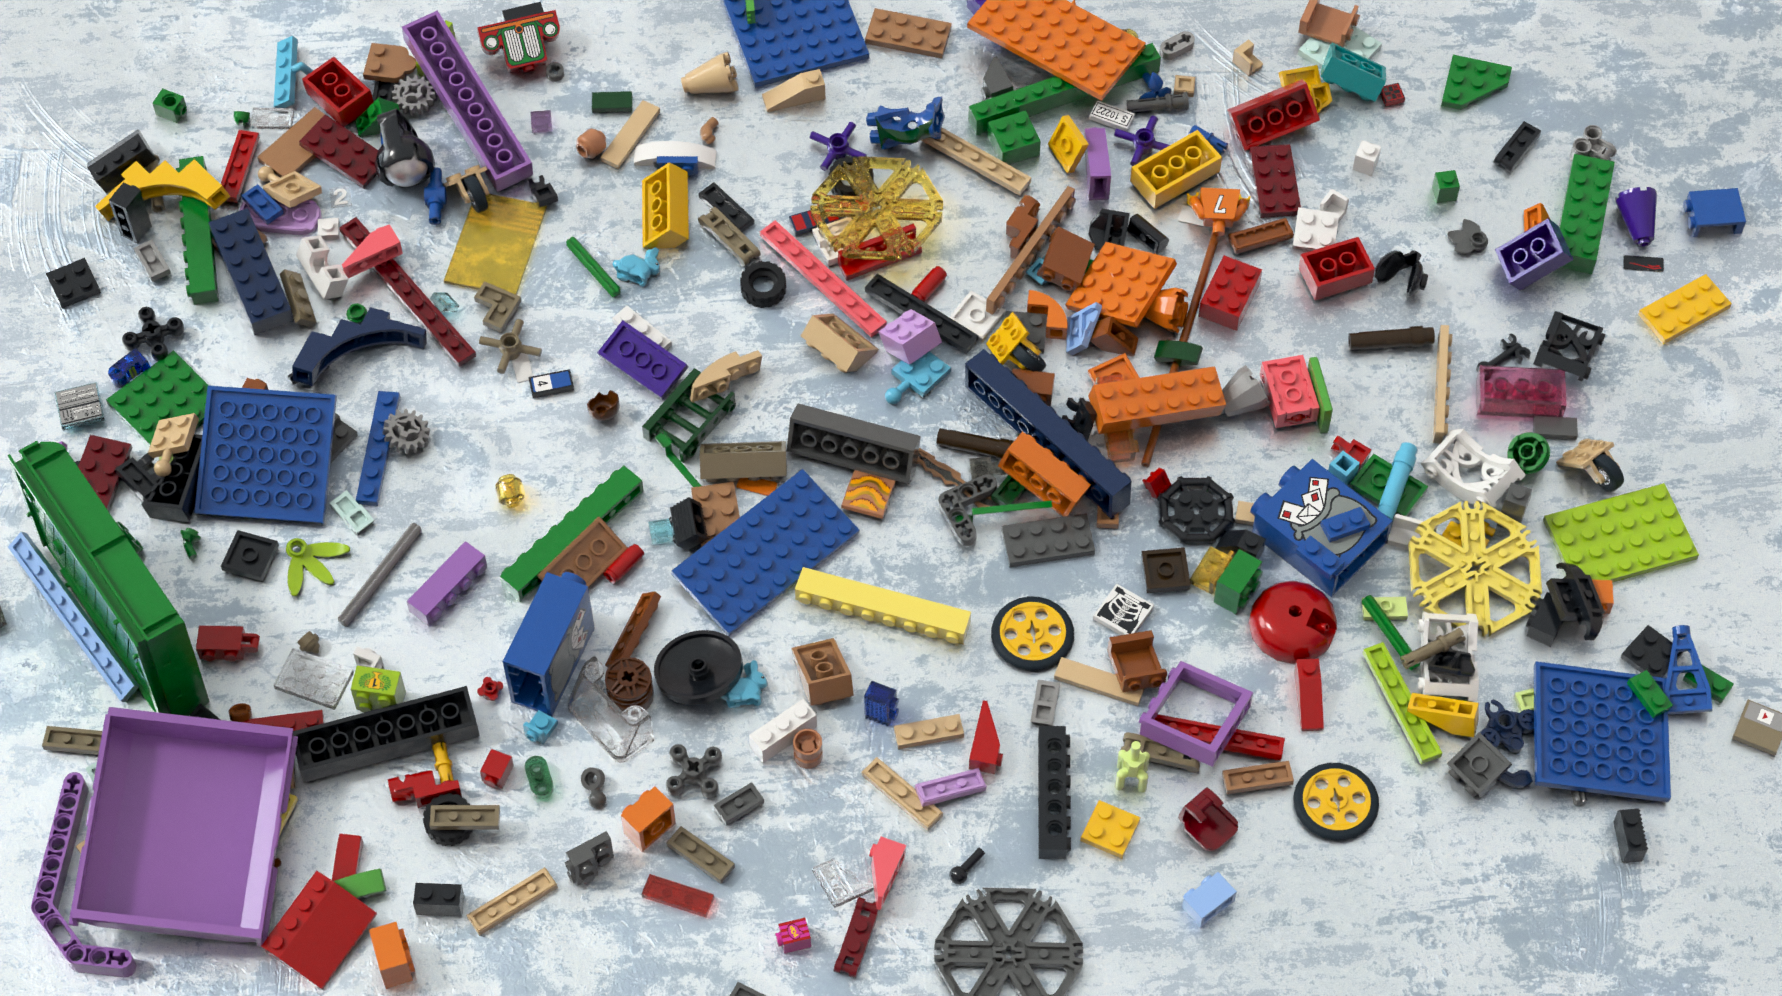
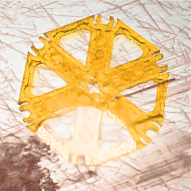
M858 156V160L855 157L853 158V165H848L846 161H843V168L839 163L812 194L811 202L817 205L810 206L811 217L830 249L833 247L834 252H837L838 249L843 248L842 256H847L848 259L896 261V257L899 260L902 259V251L907 252L911 256L912 249L915 254L939 226L943 218V212H937L938 210L943 211V200L923 167L920 170V165L917 164L914 168H910L911 161H906V158ZM872 168L891 169L894 172L878 189L868 170ZM846 180L856 196L827 194L838 181ZM918 183L925 190L929 200L902 199L901 197L912 184ZM830 216L853 218L837 236L831 233L824 221L825 218ZM897 220L924 221L927 226L916 239L911 240L907 237ZM876 227L887 245V249L882 252L860 250L859 245Z

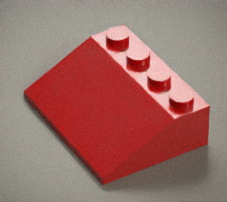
M316 870L261 947L268 955L323 990L376 917L377 912Z

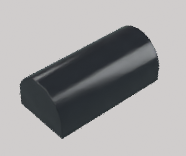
M1135 214L1130 218L1128 233L1154 254L1158 255L1166 248L1169 242L1168 237L1141 215Z

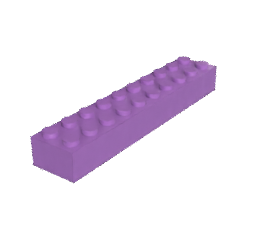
M438 10L402 26L405 43L481 167L486 166L487 170L484 172L495 190L499 192L532 176L533 167L531 160Z

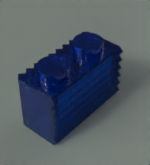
M871 681L864 695L865 719H873V722L877 721V723L882 725L885 724L886 727L890 725L891 720L895 721L899 713V708H897L899 698H896L897 690Z

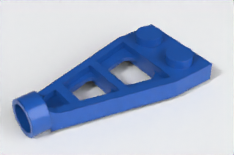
M1690 626L1672 627L1673 643L1665 686V695L1673 704L1672 708L1668 710V715L1712 712L1711 689L1692 641ZM1688 651L1691 656L1692 665L1678 666V652ZM1691 672L1695 676L1697 688L1679 690L1676 687L1678 675Z

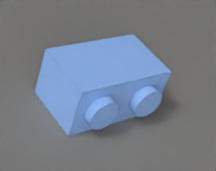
M1217 872L1215 875H1209L1203 879L1197 889L1192 888L1185 893L1182 908L1199 927H1202L1235 901L1237 891Z

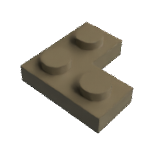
M485 281L474 296L475 302L490 308L483 319V325L501 333L521 303L520 296Z

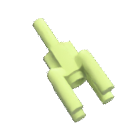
M1134 741L1131 744L1129 751L1120 750L1118 753L1117 768L1119 771L1117 772L1115 783L1117 790L1124 788L1125 778L1128 776L1139 779V792L1147 790L1148 774L1146 771H1148L1150 754L1140 751L1141 745L1138 741Z

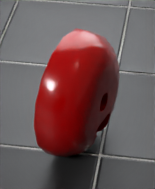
M1293 580L1275 583L1263 590L1252 605L1248 623L1252 639L1262 652L1277 661L1296 664L1297 659H1315L1324 654L1329 649L1337 630V619L1333 604L1326 595L1308 583Z

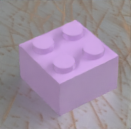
M912 309L904 312L899 318L888 323L883 329L878 331L886 352L909 365L942 343L935 322Z

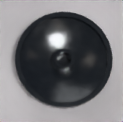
M710 630L692 631L676 637L660 651L654 664V676L660 691L667 698L688 705L704 704L724 696L737 684L743 670V659L738 645L727 635Z

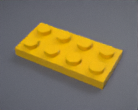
M1705 274L1640 309L1638 315L1658 339L1665 344L1728 310L1732 303Z

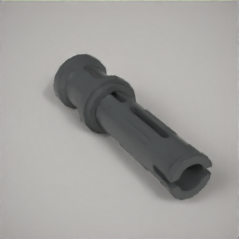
M1187 91L1177 95L1167 93L1164 97L1127 100V111L1131 113L1166 109L1168 112L1172 111V109H1189Z

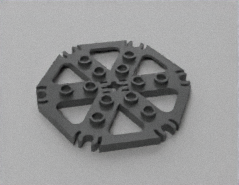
M982 888V891L980 889L976 890L977 900H972L969 894L966 895V903L963 898L961 899L935 939L934 950H941L943 952L941 955H934L935 967L953 996H997L1008 978L1019 996H1065L1083 968V958H1076L1074 956L1076 953H1083V943L1056 900L1051 906V896L1047 901L1043 902L1040 900L1042 891L1036 893V889ZM997 900H1018L1025 904L1010 930H1008L993 905ZM969 916L973 918L986 941L952 940L951 935L962 918ZM1048 918H1052L1057 922L1066 937L1065 943L1031 941L1043 922ZM1006 950H1011V953L1015 955H1012L1011 959H1007L1004 954ZM954 966H986L969 993L961 991L950 972ZM1031 967L1062 968L1066 971V977L1056 993L1049 995Z

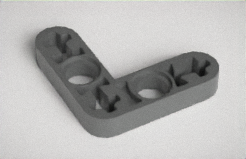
M982 475L949 489L939 496L940 510L958 542L963 546H970L977 539L976 529L964 507L985 499L994 493L997 489V481L992 475ZM984 483L991 485V487L984 486ZM965 490L974 492L971 497H964L962 493ZM945 500L952 501L953 509L950 510V506ZM954 515H961L964 517L963 520L960 522H954L952 520V517ZM964 527H965V531L967 532V534H968V535L970 534V537H968V538H967L966 535L963 536V529H962V528H964Z

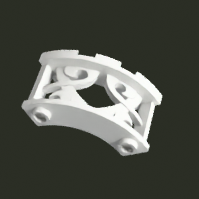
M1465 429L1451 430L1446 435L1447 437L1421 463L1427 476L1435 479L1442 487L1463 501H1468L1472 505L1476 501H1479L1480 504L1484 502L1493 508L1497 506L1496 501L1510 487L1511 482L1521 481L1526 476L1515 459L1503 458L1495 454L1489 456L1482 452L1483 447L1471 438ZM1451 444L1454 445L1452 453L1447 450ZM1441 455L1448 458L1441 459V464L1446 467L1445 469L1436 461ZM1459 466L1463 468L1479 466L1482 468L1481 476L1484 481L1463 483L1459 473Z
M1423 612L1422 619H1418L1417 625L1418 632H1421V647L1428 644V642L1436 640V637L1439 635L1444 636L1443 630L1439 625L1436 628L1438 633H1431V621L1445 622L1446 634L1460 628L1464 633L1463 636L1466 638L1465 641H1462L1464 647L1458 649L1454 645L1450 649L1470 653L1475 673L1472 677H1455L1433 672L1429 673L1428 665L1434 658L1432 656L1420 662L1421 677L1418 678V690L1422 691L1424 695L1467 697L1468 701H1477L1479 677L1477 662H1475L1474 655H1472V651H1477L1478 619L1476 614L1455 615ZM1451 622L1466 623V625L1452 629ZM1436 679L1438 682H1430V680Z

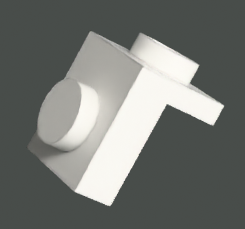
M356 648L353 653L356 664L384 669L381 655L376 654L375 651L369 648Z

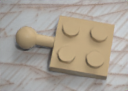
M263 166L258 171V177L261 181L270 182L263 185V190L270 197L289 208L295 207L322 193L320 185L296 171L281 178L275 175L273 169L269 166Z
M195 413L158 421L148 451L152 458L162 456L161 460L157 461L154 465V471L158 476L165 477L170 474L171 464L169 462L172 454L189 451L199 421Z

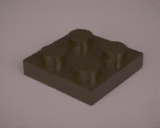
M1185 547L1141 551L1147 593L1190 590L1191 584Z

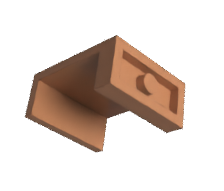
M1309 0L1300 19L1298 33L1328 43L1333 42L1344 47L1346 41H1350L1354 31L1352 27L1357 26L1360 15L1357 14L1359 6L1355 5L1350 14L1319 4L1320 0Z

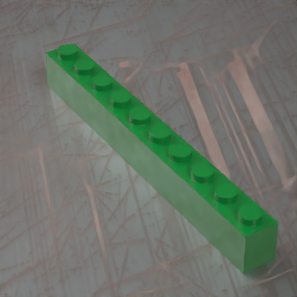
M1153 43L1146 45L1145 49L1113 88L1141 79L1142 75L1146 72L1151 75L1152 72L1158 73L1160 71L1161 57ZM1054 76L970 105L968 121L975 134L979 135L987 132L989 121L1025 110L1028 116L1031 117L1092 95Z

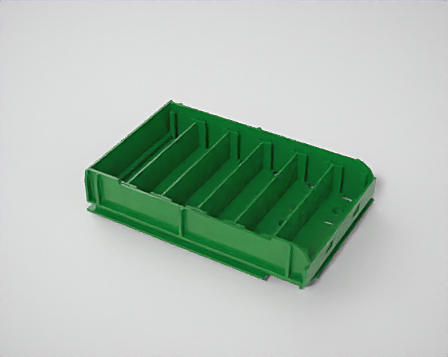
M35 441L18 450L21 460L15 462L10 454L7 455L28 510L26 515L31 518L43 547L47 546L61 567L59 571L66 581L65 586L67 588L70 587L96 628L140 686L138 691L152 712L189 716L200 703L204 706L207 705L210 701L185 622L179 616L66 448L57 442L39 443Z

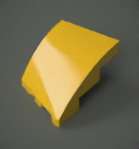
M1318 65L1285 70L1278 73L1282 87L1301 79L1307 83L1317 113L1332 102L1329 83H1321Z

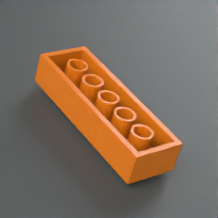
M1215 366L1093 385L1088 395L1090 403L1097 413L1095 422L1099 434L1219 416L1226 406Z

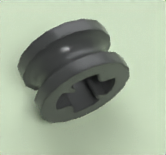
M558 62L548 64L546 67L547 78L552 82L560 81L564 77L563 66ZM552 70L558 71V74L552 73Z

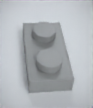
M153 240L133 248L152 282L171 274L168 265Z

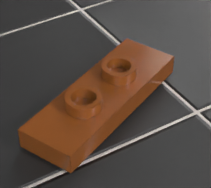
M1283 218L1228 234V239L1235 254L1291 239L1294 233L1287 219Z

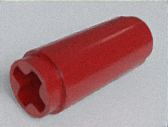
M936 266L913 289L911 294L925 302L947 277L946 271L940 266Z
M636 544L629 546L604 572L605 578L612 584L620 581L642 559L644 551Z

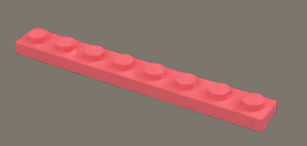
M776 220L760 231L762 239L871 338L887 325V321Z

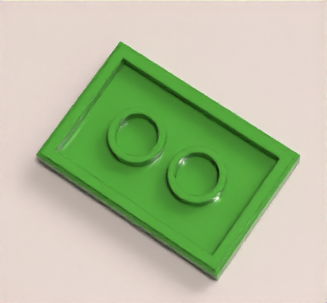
M1317 357L1309 358L1307 369L1319 404L1317 423L1320 434L1328 433L1333 408Z

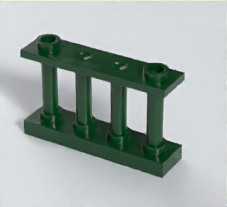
M695 368L642 426L643 438L651 441L658 434H664L665 432L672 440L671 444L680 449V461L682 463H685L688 458H692L695 455L700 444L727 414L732 413L736 407L735 393L732 391L726 398L718 394L707 397L719 405L712 413L695 402H691L689 398L692 385L701 374ZM685 406L706 420L698 428L677 415L676 412ZM668 421H673L693 435L685 443L663 429Z

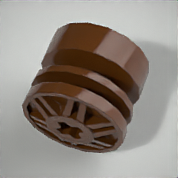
M632 657L618 659L609 666L605 673V685L609 704L615 712L625 716H634L647 710L654 696L652 675L649 667L643 661Z

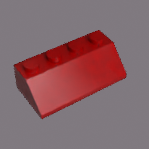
M1303 79L1227 109L1233 128L1244 151L1250 149V147H1256L1320 121L1308 85Z

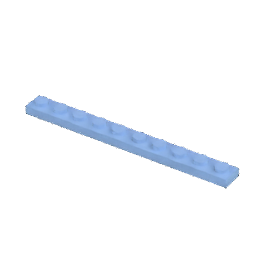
M20 532L8 546L9 550L118 699L122 702H127L140 686L29 535L25 532Z

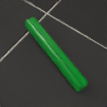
M575 237L567 239L566 246L611 297L619 295L621 293L620 287Z
M1372 595L1366 596L1362 600V604L1398 654L1404 656L1412 652ZM1418 663L1410 667L1409 669L1414 670L1418 668L1421 663Z

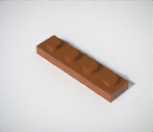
M656 591L642 593L605 664L606 667L609 668L618 659L630 657L633 650L638 646L643 631L649 625V619L658 608L661 596Z

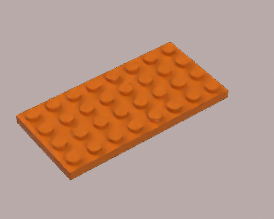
M986 0L967 23V28L1101 101L1146 47L1144 41L1067 0Z

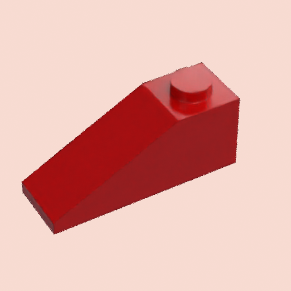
M1319 658L1297 659L1294 677L1301 731L1324 730Z
M983 700L970 753L969 769L979 768L980 772L995 774L997 766L1001 767L1003 754L1000 753V742L988 701Z

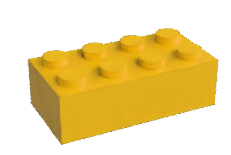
M1196 130L1134 165L1131 168L1130 182L1149 204L1156 209L1220 172L1222 156Z

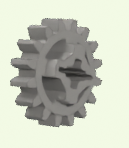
M417 75L413 79L407 76L406 81L400 79V85H394L395 90L392 91V99L394 103L399 105V110H403V114L409 111L411 116L415 112L421 115V110L424 109L428 112V106H434L433 100H436V92L429 80L426 81L424 76L421 79H418Z
M404 409V413L396 410L395 416L391 413L389 414L388 420L384 422L382 433L385 435L384 441H390V448L396 446L397 452L404 449L406 454H408L409 449L416 453L418 447L424 448V444L428 442L430 428H427L428 421H422V414L417 417L415 410L412 413H408L407 409Z

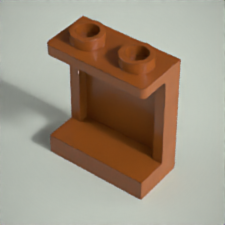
M1058 226L1050 235L1048 241L1050 245L1037 275L1066 291L1074 292L1081 284L1095 244Z
M1152 630L1109 637L1107 652L1122 693L1128 691L1135 692L1151 687L1157 688L1163 682H1166L1167 671L1161 668L1155 653Z

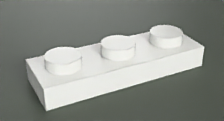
M625 306L612 318L616 326L624 320L666 350L672 346L671 340L628 306Z

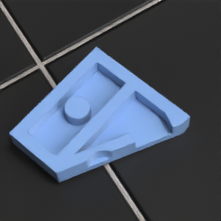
M1095 302L1067 317L1066 353L1073 356L1088 347L1102 305Z

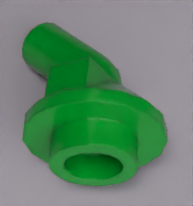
M192 528L180 531L183 538V546L189 559L197 556L193 545L201 540V537L198 535L199 532Z

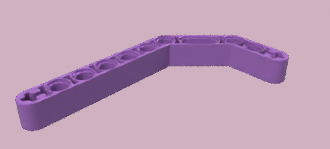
M72 772L63 781L31 910L37 922L72 970L78 973L129 977L135 973L136 963L128 950L83 945L58 911L88 795V786L83 776L78 772ZM75 804L74 807L67 809L69 805ZM69 825L68 828L61 829L63 826ZM64 845L62 849L56 850L59 846ZM59 866L57 870L50 871L53 867ZM54 887L51 891L45 892L47 888ZM48 908L46 912L40 913L42 909ZM62 925L71 936L68 943L60 944L51 933L54 926ZM77 956H83L80 960L74 961ZM106 958L104 962L97 964L99 959Z

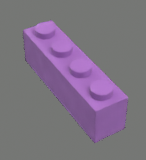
M465 541L406 601L409 612L428 626L433 621H437L441 617L442 612L448 606L454 604L457 596L462 591H466L477 576L484 573L487 566L485 555Z

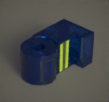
M135 348L113 364L108 370V375L115 387L122 388L131 379L150 368V365L146 358Z

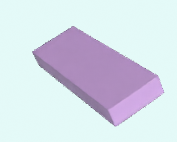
M979 768L915 784V790L922 807L986 791L987 787Z

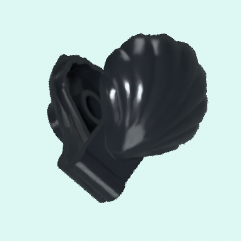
M1414 250L1404 255L1401 251H1391L1380 258L1375 268V278L1378 283H1386L1399 270L1412 266L1406 291L1408 298L1415 295L1419 289H1425L1428 274L1424 273L1423 266L1419 261L1421 254Z

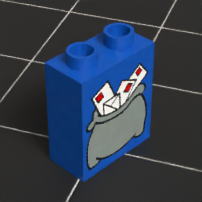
M1311 459L1301 470L1295 465L1290 467L1281 477L1278 484L1281 489L1274 496H1270L1265 492L1255 501L1250 510V513L1255 516L1252 532L1266 538L1265 545L1332 597L1388 542L1393 521L1318 462ZM1361 507L1370 522V528L1329 542L1320 525L1321 520ZM1310 535L1344 561V566L1330 580L1295 554L1296 549Z
M570 572L562 573L561 577L546 573L502 661L512 703L534 711L540 710L551 717L553 716L595 629L588 586H586V582L580 576Z

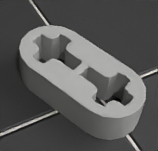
M1184 31L1163 41L1160 45L1161 57L1166 60H1172L1192 50L1195 42L1194 35L1191 32Z

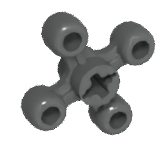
M676 744L672 746L669 751L670 759L674 764L681 765L683 770L679 776H671L667 779L666 791L671 796L680 795L685 785L689 783L690 785H699L704 797L709 799L716 797L719 792L718 783L716 780L708 778L705 773L710 766L716 767L721 763V750L714 746L706 749L704 756L699 759L696 757L689 758L687 750L683 745Z

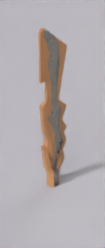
M919 448L917 464L922 465L924 471L932 473L933 477L941 478L945 485L959 486L966 483V481L961 479V473L944 463L935 460V456ZM965 490L963 494L966 497H971L974 492ZM991 496L974 503L978 508L999 506L998 503L991 500Z

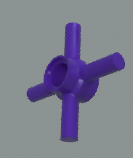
M1151 116L1146 128L1139 129L1136 134L1120 129L1115 130V137L1131 141L1134 144L1135 153L1130 162L1131 166L1138 164L1142 155L1149 154L1152 149L1161 151L1170 146L1155 141L1153 130L1158 121L1156 116Z
M849 122L842 134L835 133L830 138L814 131L811 132L809 138L826 145L829 152L820 166L823 171L828 170L834 159L839 160L847 155L851 157L857 156L866 160L867 154L849 147L847 141L856 128L855 123Z

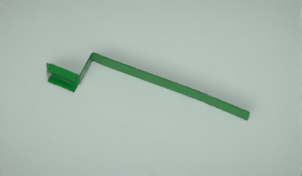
M665 432L655 436L657 442L665 448L666 456L692 487L701 486L672 452V440Z
M1052 501L972 508V515L969 514L968 516L973 522V515L1051 508ZM958 515L955 517V522L962 521L964 517Z

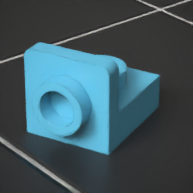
M538 710L530 723L525 722L523 724L524 734L530 741L544 744L558 725V721Z

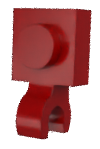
M1340 436L1335 438L1334 444L1331 447L1337 453L1345 451L1360 462L1359 469L1372 451V449L1355 439L1349 443Z

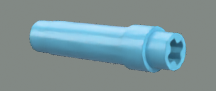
M1407 442L1401 444L1400 449L1394 456L1393 467L1378 506V510L1391 520H1393L1394 514L1397 511L1409 474L1413 471L1417 459V447Z

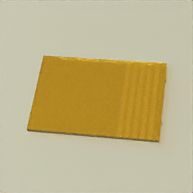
M488 194L486 195L487 210L477 213L472 205L469 209L445 275L444 283L479 290L485 281L517 295L547 205L539 208L537 203Z

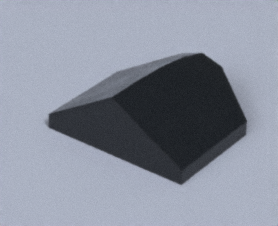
M1103 208L1090 222L1088 233L1092 243L1095 244L1094 248L1096 250H1101L1105 242L1121 246L1125 245L1130 213Z
M1450 649L1445 653L1442 651L1436 654L1428 665L1429 671L1443 675L1472 677L1475 673L1471 654Z

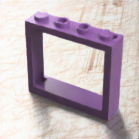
M1180 661L1176 668L1173 667L1171 669L1168 681L1161 684L1157 698L1153 697L1151 699L1147 713H1142L1139 719V723H1141L1140 735L1213 767L1251 707L1253 692ZM1180 680L1235 703V706L1211 744H1207L1154 720Z

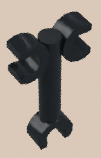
M1511 333L1508 337L1511 343H1507L1504 339L1500 342L1501 348L1505 351L1489 362L1482 361L1478 363L1476 371L1478 372L1481 369L1487 370L1483 378L1488 379L1492 374V370L1514 355V360L1518 364H1521L1523 360L1520 355L1530 358V350L1522 347L1517 342L1516 336Z

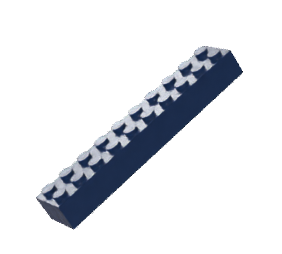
M983 349L965 363V387L1017 434H1021L1023 431L1025 434L1031 435L1039 445L1049 449L1053 456L1067 463L1076 474L1085 477L1087 482L1091 484L1085 496L1097 507L1099 506L1109 518L1112 519L1118 512L1120 513L1130 505L1132 483L1130 477L1116 468L1112 460L1106 459L1096 446H1092L1087 442L1082 433H1077L1066 419L1058 416L1054 408L1047 406L1037 393L1029 390L1025 382L1018 380L1008 367L1000 364L995 355L989 354Z

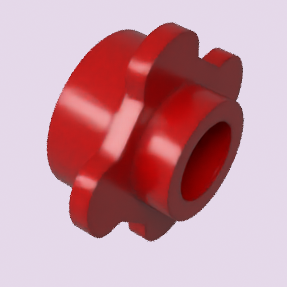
M485 677L482 686L477 689V693L487 700L494 701L498 698L500 690L503 689V683L501 681H493L491 677Z

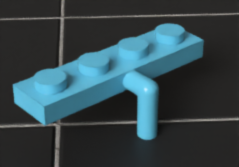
M294 36L277 42L274 107L277 110H282L295 104L296 73L302 71L308 75L314 71L303 62L297 63L298 39Z

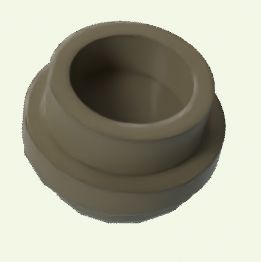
M309 631L298 640L297 643L300 645L299 649L301 651L314 654L319 653V636L316 633L313 634Z

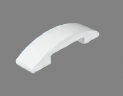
M650 142L635 147L634 165L654 166V163L657 162V156H698L699 168L715 169L717 151L707 146L689 142Z

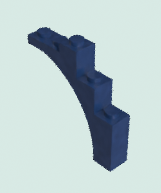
M370 307L361 324L341 319L332 336L311 331L292 365L293 381L313 386L320 374L334 361L350 352L368 346L395 343L424 349L427 344L426 329L391 320L390 312Z

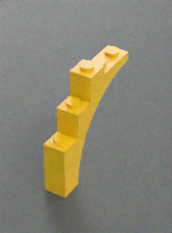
M165 160L150 174L135 161L121 174L125 180L104 197L95 208L107 221L111 220L114 214L109 199L123 182L130 186L138 187L141 190L143 200L164 195H181L205 202L214 210L223 204L230 195L196 160L189 163L179 173Z

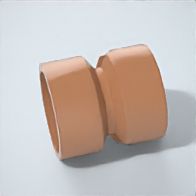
M803 729L794 736V760L800 767L811 769L817 767L822 761V738L815 730Z

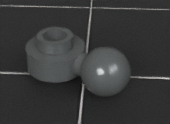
M590 767L583 771L581 783L585 789L591 790V794L588 797L589 805L599 809L606 803V796L600 791L605 782V775L601 769ZM596 775L597 781L594 783L593 777Z

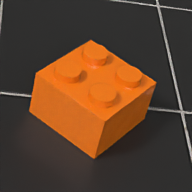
M655 786L650 791L646 790L643 792L639 800L633 805H628L621 814L624 835L641 852L676 824L673 803Z
M397 922L369 929L385 988L413 981L411 973L415 972L404 929H398Z

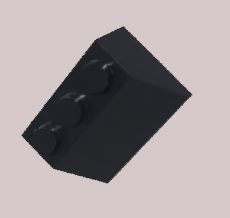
M137 129L89 161L87 168L95 182L107 193L125 180L121 174L135 161L145 168L157 160L140 130Z

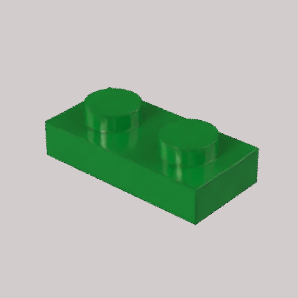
M1702 665L1711 689V698L1722 703L1734 683ZM1691 672L1686 673L1682 681L1697 688L1695 676Z
M1647 670L1628 680L1627 684L1652 718L1672 708L1673 704Z

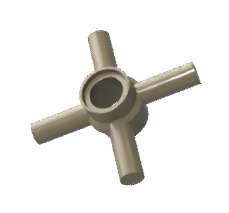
M516 319L512 332L505 333L501 336L500 340L480 336L479 344L499 348L502 353V358L497 368V372L500 374H504L509 361L517 359L521 353L541 356V348L522 345L519 340V334L524 324V321L521 319Z

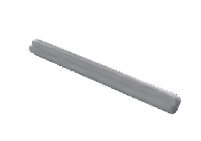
M411 523L339 615L338 622L340 624L348 626L421 533L419 525Z

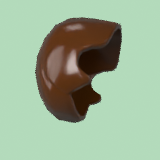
M612 390L607 395L598 392L587 403L588 414L593 419L599 421L613 419L620 408L618 394Z

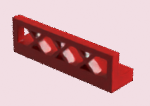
M914 223L838 251V266L846 281L921 254L922 247L916 238Z

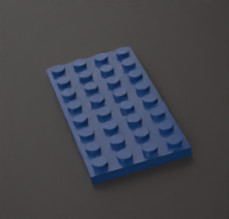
M801 469L675 567L671 574L729 637L796 584L803 567L815 569L858 535L860 530L815 481Z

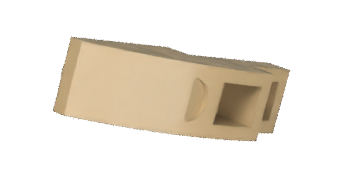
M757 350L740 357L735 351L716 360L702 371L693 383L690 397L691 402L722 393L729 389L730 381L759 371L762 360L761 353Z

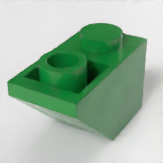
M378 97L355 120L358 136L366 137L380 134L381 128L378 124L377 115L396 108L399 110V105Z

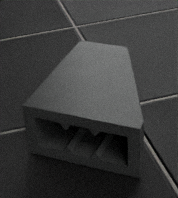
M1511 482L1501 512L1521 523L1531 498L1532 489Z

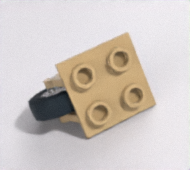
M479 165L464 170L465 174L462 176L460 173L446 178L447 182L443 183V185L448 187L455 184L465 203H471L477 213L488 209L486 195L489 194V191L480 173L487 170L486 166L480 168Z
M1589 438L1583 439L1578 443L1577 447L1565 452L1562 455L1563 457L1556 461L1559 466L1585 469L1596 484L1610 492L1617 490L1624 483V476L1620 466L1614 461L1608 451L1614 447L1613 442L1591 440Z

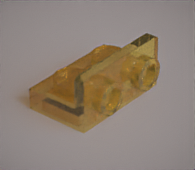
M1210 546L1192 574L1190 584L1213 594L1216 589L1217 580L1233 559L1234 552L1230 550L1228 554H1225Z

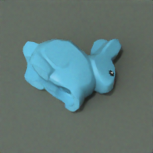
M655 247L647 250L645 259L632 254L624 256L620 260H614L612 265L617 271V278L621 281L629 280L644 287L650 275H657L660 271V266L656 259L659 249Z
M752 660L750 663H746L744 671L747 677H740L737 684L727 694L720 697L726 701L729 708L752 704L759 706L762 703L761 689L767 687L768 682L765 676L758 672L757 661Z

